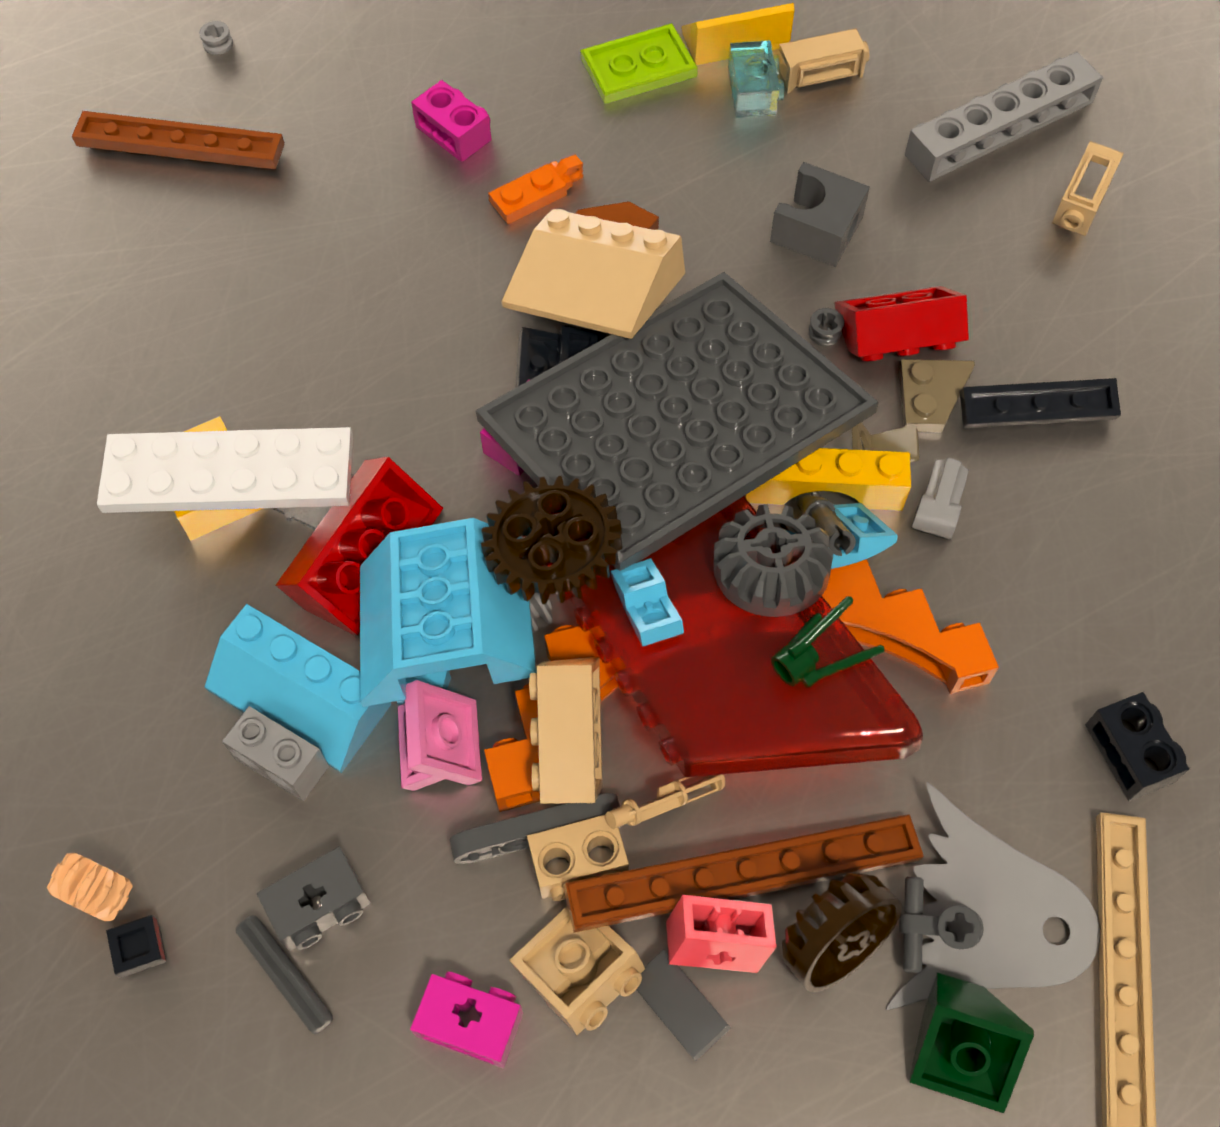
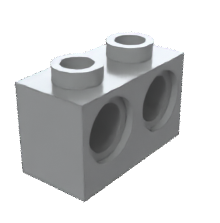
M250 706L222 741L234 759L303 802L329 767L319 748Z

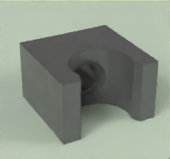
M803 162L798 170L794 202L810 209H798L787 203H779L774 211L770 242L836 267L863 218L870 186Z

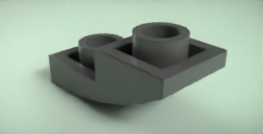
M664 949L645 966V970L641 973L642 981L636 990L692 1058L697 1061L731 1027L678 965L669 964L668 953Z

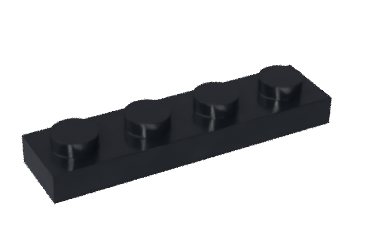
M1116 378L963 387L959 391L963 428L1115 420L1121 416Z

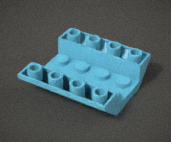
M468 518L390 532L361 564L360 702L363 707L406 700V678L483 664H487L493 684L530 678V673H537L530 600L528 602L524 601L521 588L514 594H509L506 582L498 585L494 573L488 571L481 543L484 542L481 530L484 527H489L488 523L475 518Z

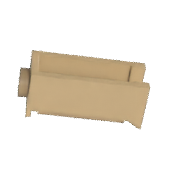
M856 28L787 42L779 46L785 63L778 64L776 70L786 93H790L797 87L855 75L862 78L865 64L869 61L870 57L869 47L866 41H862Z
M1090 141L1061 199L1052 224L1086 236L1124 153ZM1090 161L1107 167L1092 200L1075 194Z

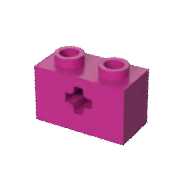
M447 971L444 978L431 974L410 1029L417 1038L504 1069L523 1016L521 1005L515 1003L516 996L495 987H490L488 993L471 988L473 983L471 979L454 972ZM472 1006H475L480 1021H470L468 1026L464 1027V1023L459 1016L460 1011L469 1013Z

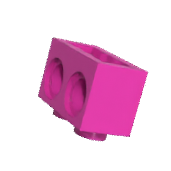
M440 80L411 101L415 127L460 162L465 161L492 140L491 120L486 110L481 106L473 104L465 98L459 89H453L443 80Z

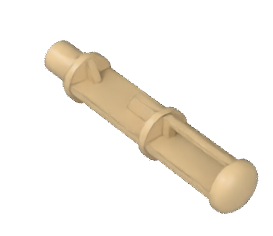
M712 765L658 787L657 798L641 805H637L633 799L628 798L622 802L621 807L606 813V821L612 829L625 824L635 826L652 817L722 790L725 786L724 773L719 767ZM706 772V778L685 787L681 783L683 780ZM709 784L713 789L688 800L687 793Z

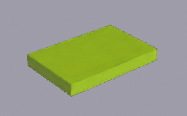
M672 23L580 50L581 60L604 104L695 78L698 75V67Z

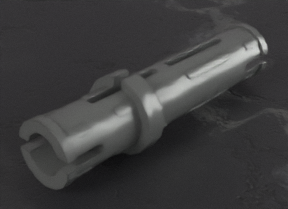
M818 491L810 492L811 495L808 493L798 495L796 500L798 508L803 514L806 513L815 519V528L820 527L827 532L829 548L833 551V554L842 556L839 548H842L846 555L849 554L855 547L856 539L838 518L835 511H832L835 510L834 505L828 499L821 497Z

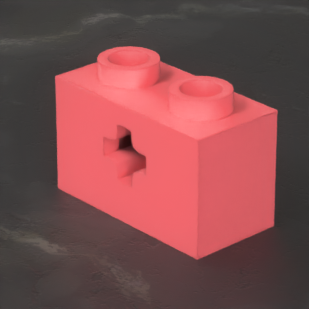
M682 895L666 921L668 960L670 965L758 973L776 949L772 904Z

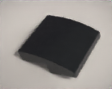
M563 325L559 334L522 327L518 343L516 387L597 343L598 332Z

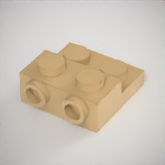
M568 905L509 960L520 975L543 997L547 1005L577 1036L585 1028L591 1031L599 1027L608 1014L606 1007L619 994L623 997L631 995L639 987L642 981L641 973L645 970L637 952L610 926L574 933Z

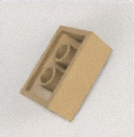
M600 657L541 662L537 665V673H530L529 678L530 699L537 700L538 718H532L530 726L531 744L539 745V763H533L532 789L540 790V804L595 803L603 787Z

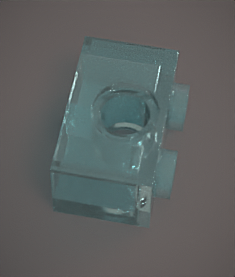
M771 41L730 43L728 73L736 118L776 116L778 101H783L784 83L783 79L777 78L779 75L778 54L773 55Z

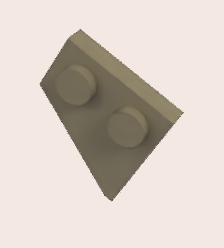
M901 359L899 379L903 427L915 425L918 432H942L953 408H955L960 398L959 391L965 387L975 366L974 361Z

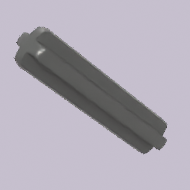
M251 915L236 927L237 935L309 1031L313 1034L323 1031L333 1021V1015L257 916Z

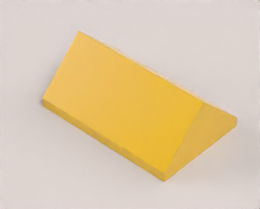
M794 3L698 21L681 26L682 34L691 57L696 65H702L779 49L780 44L790 42L795 11Z

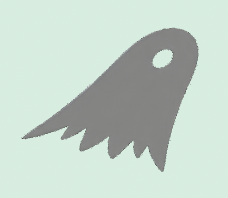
M927 782L926 785L931 803L948 838L931 833L928 836L935 850L947 861V864H923L913 867L916 877H921L924 880V888L938 900L937 902L923 905V915L941 916L949 907L965 906L974 910L980 916L984 932L979 943L968 949H955L948 946L940 936L926 935L934 940L923 945L922 964L926 965V967L897 992L886 1007V1010L928 999L937 972L983 986L986 989L1055 986L1080 976L1091 965L1100 943V927L1097 914L1086 895L1069 879L1014 849L981 827ZM958 914L957 921L949 922L948 925L949 931L955 932L958 937L957 941L964 942L965 934L973 933L974 925L965 921L964 914ZM1059 917L1068 924L1070 936L1064 944L1054 945L1044 937L1043 925L1047 919Z

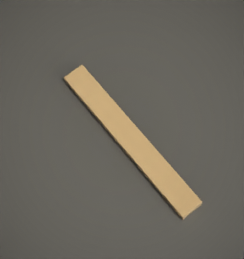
M1101 812L1096 816L1098 922L1100 927L1099 998L1102 1127H1156L1146 818Z

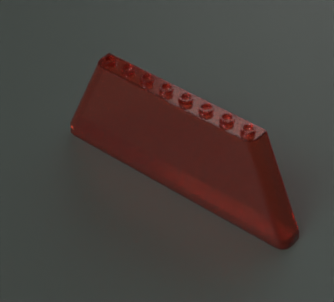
M745 496L641 560L644 561L651 558L665 580L667 595L682 618L683 634L642 647L612 580L611 571L616 569L613 565L608 564L609 578L596 575L598 587L596 590L584 584L581 586L582 598L578 599L572 591H568L565 594V601L570 600L575 607L574 615L583 632L590 630L594 636V646L604 664L610 662L616 670L615 679L620 690L626 697L632 695L638 704L636 710L643 726L648 731L654 729L660 738L658 742L659 748L665 760L670 766L676 764L685 778L905 759L920 751L923 733L918 719L872 659L824 677L809 688H806L801 681L794 687L789 686L776 673L771 664V658L775 653L786 646L814 614L820 613L823 619L832 608L824 597L821 596L812 606L801 612L779 617L761 616L739 608L721 592L714 576V546L719 540L721 527L725 523L734 522L735 515L738 512L748 509L753 516L756 515V510ZM766 528L749 531L744 540L755 539L757 534ZM580 539L577 542L586 541L588 539ZM546 563L542 566H550L554 563ZM840 618L831 624L811 644L820 658L819 662L815 664L816 670L864 651L863 647Z

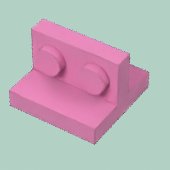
M419 680L406 684L405 703L397 706L401 788L415 791L445 779L469 786L482 781L476 700Z

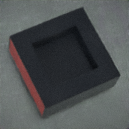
M153 915L106 930L114 973L119 978L166 963L158 921Z

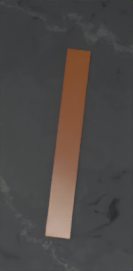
M910 814L568 882L564 885V891L573 932L576 933L672 913L682 895L734 900L845 877L848 873L860 874L920 861L924 855Z

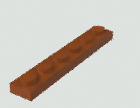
M82 111L72 134L75 145L79 147L275 170L285 145L283 136L280 133Z

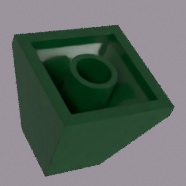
M937 972L923 1012L909 1083L1005 1113L1033 1040L1034 1030L985 987Z

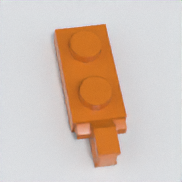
M576 154L561 159L559 163L556 161L550 162V164L547 163L489 192V202L507 224H511L567 196V190L573 186L572 183L582 179L584 176L583 163Z

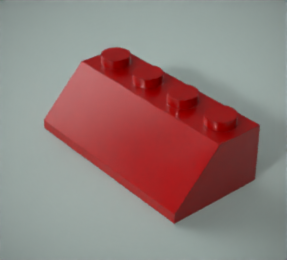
M390 457L365 460L351 479L349 506H332L275 586L304 610L352 635H358L360 632L361 564L390 532L433 525L443 507Z

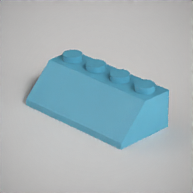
M248 604L244 606L220 636L204 686L206 690L243 713L250 706L321 750L328 765L341 773L392 705L389 702L363 707L360 702L359 670Z

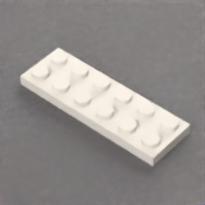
M351 427L107 434L97 506L102 513L349 506L353 433Z

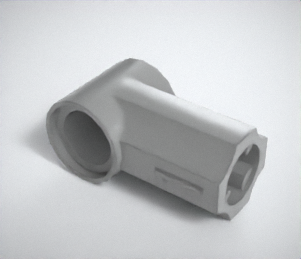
M951 458L935 461L926 493L921 496L911 528L951 540L960 516L962 506L959 505L969 471L962 465L961 461Z

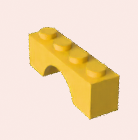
M819 448L746 494L745 503L784 505L790 499L804 493L832 491L849 495L868 509L903 511L911 489L910 452Z

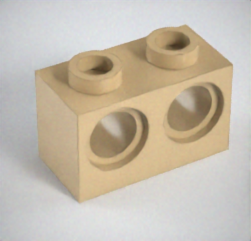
M606 814L527 835L542 899L552 897L553 901L566 900L565 883L629 870V862L619 827L615 829L610 828L606 821ZM597 846H606L612 850L613 856L608 861L599 863L593 861L589 857V853ZM556 857L564 858L570 863L567 871L559 875L551 874L545 869L546 864Z

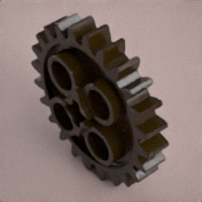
M543 476L540 477L539 487L533 488L530 483L525 481L523 482V493L519 494L512 489L508 490L509 503L500 500L495 502L498 514L487 513L486 517L489 527H484L481 530L484 539L481 547L488 571L494 573L498 585L506 582L508 593L511 595L521 588L524 601L527 602L534 593H539L542 604L547 603L550 594H556L559 602L564 603L565 594L568 591H572L579 599L582 598L581 586L585 584L589 588L596 590L598 588L596 575L609 578L608 564L617 565L619 562L617 551L622 550L623 547L621 521L617 519L616 507L608 506L607 495L604 493L596 496L593 484L581 490L578 478H575L569 486H565L562 476H558L554 485H548L547 480ZM580 539H588L586 541L577 542ZM546 563H554L550 566H542Z

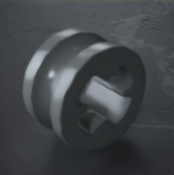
M818 309L810 319L808 332L810 339L821 346L834 345L842 335L844 319L834 309ZM820 324L825 327V324H829L832 326V330H830V327L827 330H823L820 328Z

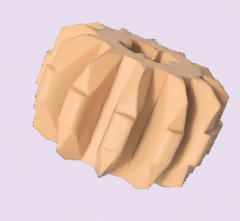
M68 853L65 855L62 862L58 863L52 872V878L47 886L50 895L103 921L115 919L118 912L122 911L129 899L128 895L133 888L128 878L78 853Z

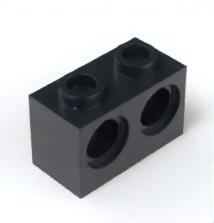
M1144 692L1098 709L1085 724L1128 801L1175 783L1190 769L1186 763V755L1182 747L1172 740L1163 725V718L1159 709L1149 702ZM1121 720L1130 722L1135 727L1136 732L1128 730ZM1144 757L1153 760L1158 766L1159 771L1148 767Z

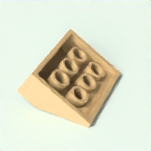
M552 209L534 228L504 294L502 306L503 308L632 339L685 275L682 238L680 235L666 233L662 230H652L632 226L629 223H618L599 219L595 216H584L565 210Z

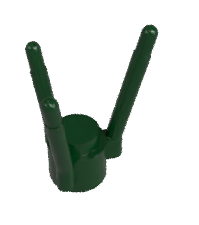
M845 597L823 619L820 613L814 614L789 643L771 658L774 670L786 684L794 687L801 681L806 688H809L824 677L869 660L885 651L884 646L878 645L816 670L815 664L819 662L820 658L811 644L852 605V597Z

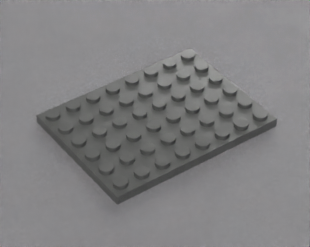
M723 272L656 309L632 339L612 334L477 409L476 416L477 421L538 486L540 477L543 476L547 480L548 485H554L556 478L562 476L565 486H569L575 478H578L581 490L593 484L596 496L604 493L607 495L608 506L616 507L617 519L621 521L623 547L622 550L617 551L618 564L613 566L622 571L632 564L643 560L877 413L878 401L728 274Z

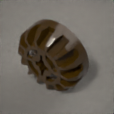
M848 873L842 881H831L827 891L821 895L815 893L811 896L814 901L805 910H798L796 912L797 922L786 927L785 939L782 941L783 961L809 992L823 991L847 978L881 947L895 928L902 912V903L876 876Z

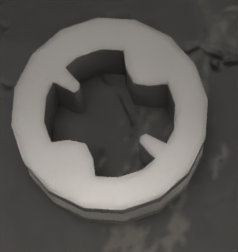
M211 21L201 27L199 34L207 53L220 55L232 48V37L225 23Z

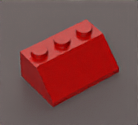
M943 286L834 302L835 310L844 319L842 333L847 350L860 357L861 361L883 359V353L896 351L897 355L901 356L920 353V348L933 346L935 350H947L955 348L956 342L969 340L967 295Z

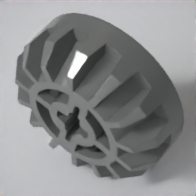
M768 504L759 505L754 516L748 509L742 510L735 515L734 522L725 523L721 527L719 540L715 543L714 576L717 585L728 600L739 608L753 614L779 617L801 612L817 602L829 583L833 560V551L829 548V536L822 528H815V519L810 515L804 513L799 519L794 518L793 507L784 505L782 514H770ZM766 528L760 531L755 539L744 540L749 531ZM786 530L791 531L795 534L791 535Z

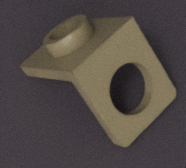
M861 422L852 428V449L910 452V463L916 462L920 458L918 429L915 425H910L871 435Z

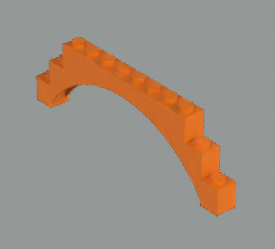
M867 559L831 569L829 583L823 595L812 606L792 615L769 617L750 613L733 604L721 592L720 588H717L710 594L698 597L685 595L675 599L672 603L682 618L684 633L643 647L627 614L618 617L604 615L596 618L590 624L578 627L573 625L560 626L550 634L544 635L549 661L600 657L601 702L619 686L646 668L676 653L715 640L750 634L797 633L814 614L820 613L823 619L847 596L853 598L852 605L821 636L852 641L871 648L882 645L885 648L884 652L920 668L945 683L950 694L989 684L999 669L980 622L967 626L964 623H955L945 627L940 632L922 588L909 592L906 589H898L882 598ZM529 683L521 690L515 691L517 707L526 739L520 741L516 738L503 739L494 743L493 748L484 750L499 812L540 802V790L532 789L533 763H539V745H532L530 736L531 719L538 718L537 700L530 699Z

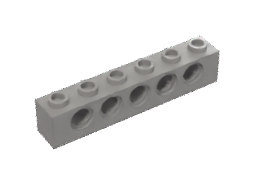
M1078 52L1064 58H1058L1050 65L1037 71H1030L1024 77L1009 84L1001 85L997 90L982 97H975L969 103L954 110H948L927 123L918 124L910 131L905 156L930 182L1092 104L1103 77Z

